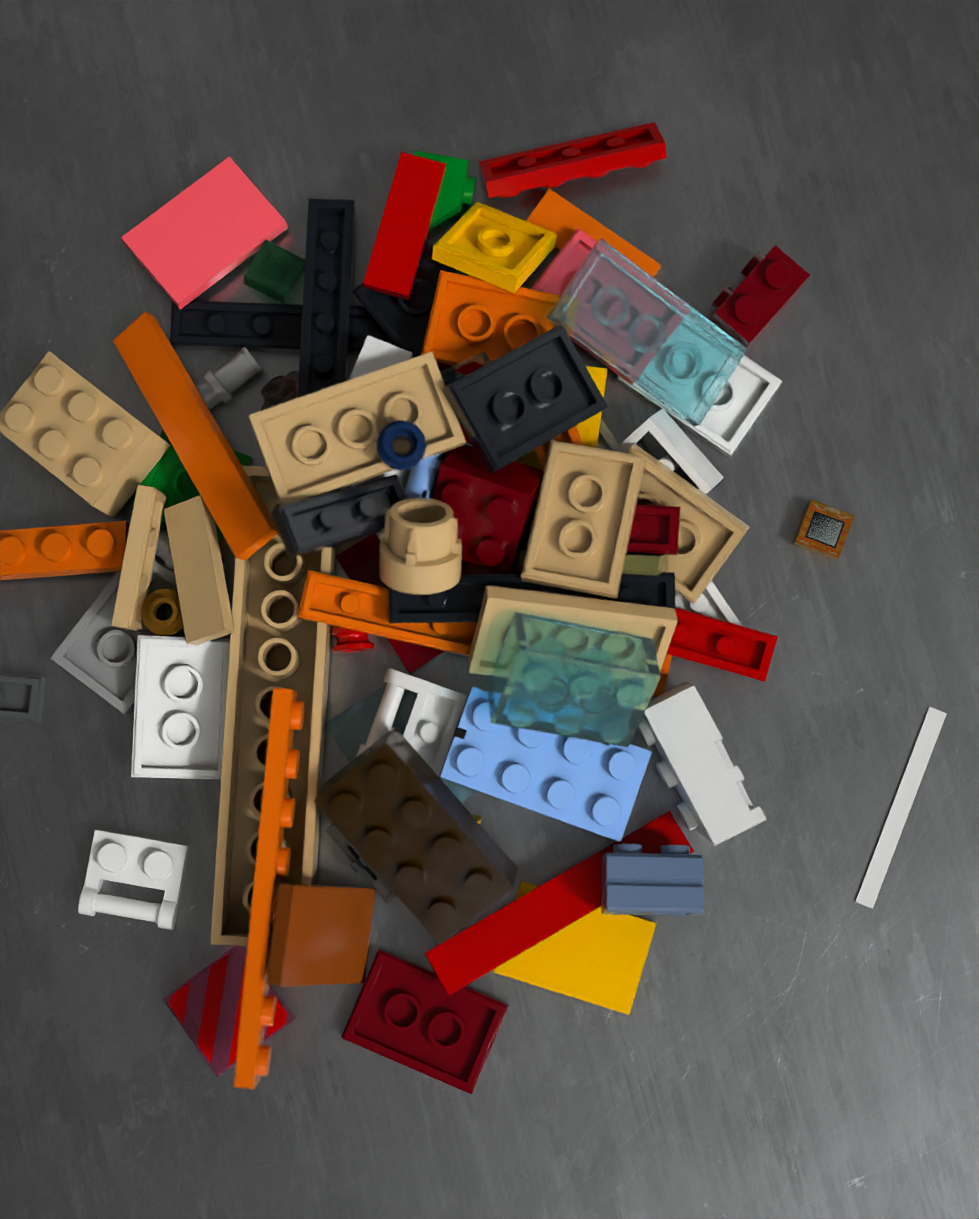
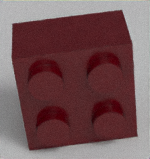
M464 444L450 451L440 465L433 499L448 504L453 510V518L457 519L458 539H461L462 560L502 574H512L519 562V549L527 547L544 471L513 461L489 475L474 447Z

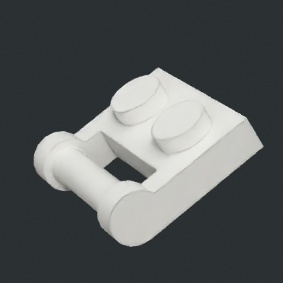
M387 668L383 682L387 683L366 744H360L356 757L391 729L405 690H409L418 695L403 736L439 777L467 695Z
M95 830L85 884L79 900V914L94 916L96 912L156 922L158 923V928L173 930L177 919L190 845ZM103 880L165 890L162 904L101 894Z

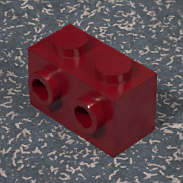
M776 245L766 256L757 252L741 271V274L746 277L735 290L728 285L710 306L716 312L713 314L708 327L743 355L801 291L810 277L808 272Z

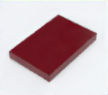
M379 948L341 1038L472 1095L509 1004L469 986H465L448 996L434 971Z

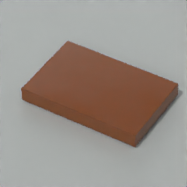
M280 883L268 964L267 984L285 987L364 983L376 889L363 886Z

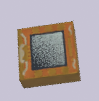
M811 499L808 502L793 544L833 560H838L855 515Z

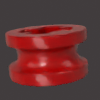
M340 627L331 629V635L337 638L336 645L332 646L333 653L374 650V643L369 641V634Z

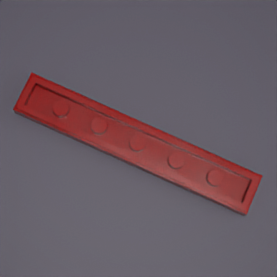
M666 812L623 837L621 842L617 841L451 937L441 945L439 944L427 951L424 955L448 996L452 995L600 908L602 887L601 858L605 853H613V845H642V853L661 854V846L685 845L690 846V854H692L694 850L671 812Z

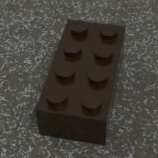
M395 726L326 781L314 800L316 805L440 945L514 888L518 870L517 866L484 828L478 824L477 820Z

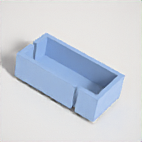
M472 686L456 727L458 730L466 731L464 739L456 736L453 737L439 778L605 838L621 842L652 751L613 737L605 738L602 744L600 740L603 734Z

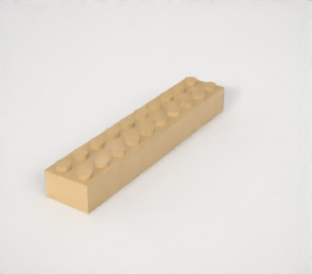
M242 465L272 517L271 512L281 507L267 467ZM279 533L246 561L235 557L232 620L235 632L230 635L211 945L248 946L273 688L293 689L297 691V701H304L302 730H294L292 749L300 750L297 779L289 778L287 798L295 799L294 821L292 828L284 827L282 846L290 847V864L288 876H280L279 885L280 883L316 885L321 809L314 800L322 788L332 626L297 618L307 571L311 570L335 576L336 548H323L289 559Z

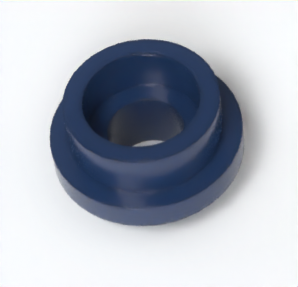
M403 420L391 422L381 430L378 436V455L383 463L392 469L407 470L413 468L421 461L425 454V436L420 428L411 422ZM397 438L406 439L410 445V451L406 454L396 453L392 448V441Z

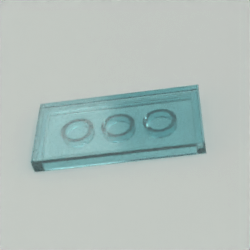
M602 238L596 241L547 316L556 325L562 324L568 334L693 426L701 424L747 351L746 347Z

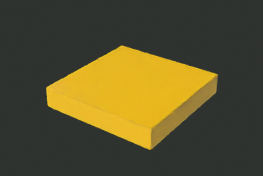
M475 202L433 246L432 260L515 293L555 248L557 234L480 202Z

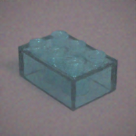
M515 612L487 683L491 723L629 747L661 677L653 639Z

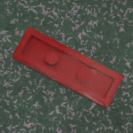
M401 152L363 281L364 288L409 300L445 176V163Z

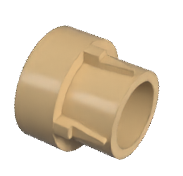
M411 498L397 502L391 509H386L385 528L381 530L379 575L382 582L394 590L409 594H434L454 587L461 579L462 545L461 539H458L457 519L453 518L452 508L448 504L435 499Z

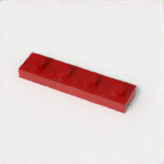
M652 122L478 162L488 198L497 196L509 198L518 195L523 190L541 186L554 188L562 185L565 181L581 177H602L612 170L626 167H647L654 161L666 159L667 153L665 140L656 123Z

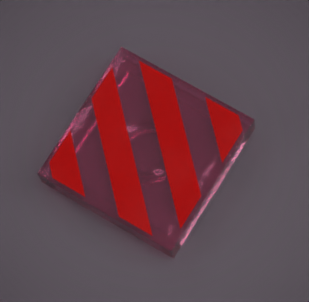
M245 946L232 947L162 999L217 1077L236 1064L247 948ZM269 985L268 995L276 996L275 1017L273 1026L265 1025L264 1042L296 1019L273 985Z

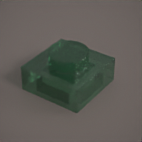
M265 240L244 274L243 284L285 304L305 270V259Z

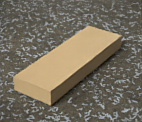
M137 485L111 626L124 630L140 632L143 626L141 609L149 593L166 501L165 494L154 487Z
M199 495L164 509L186 644L199 645L235 632L216 524L204 500Z

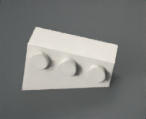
M684 682L636 707L641 716V719L635 721L636 727L647 747L655 744L662 761L656 763V767L667 788L676 787L683 801L676 807L689 831L696 828L697 832L716 846L767 820L760 806L755 808L752 805L741 782L745 778L738 765L733 766L721 740H723V737L693 684Z

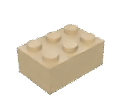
M48 351L0 412V433L89 504L112 518L117 515L135 492L137 485L142 483L171 446L50 351Z

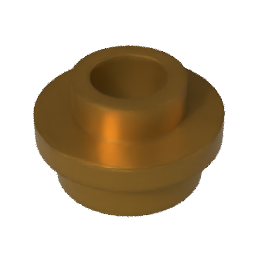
M159 589L148 595L141 609L142 620L147 629L159 636H172L179 633L184 626L178 592L171 589ZM162 604H170L173 609L172 616L165 621L159 620L157 617L158 607Z

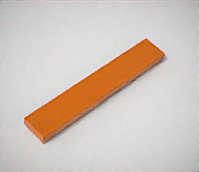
M144 312L121 332L113 342L235 557L246 561L279 533L276 524L154 315Z

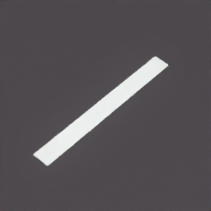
M929 706L855 902L872 909L874 907L947 714Z

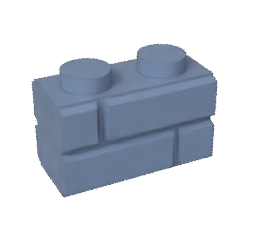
M617 844L613 845V853H605L602 856V914L698 916L703 913L702 855L690 854V846L664 845L661 846V854L642 853V845Z

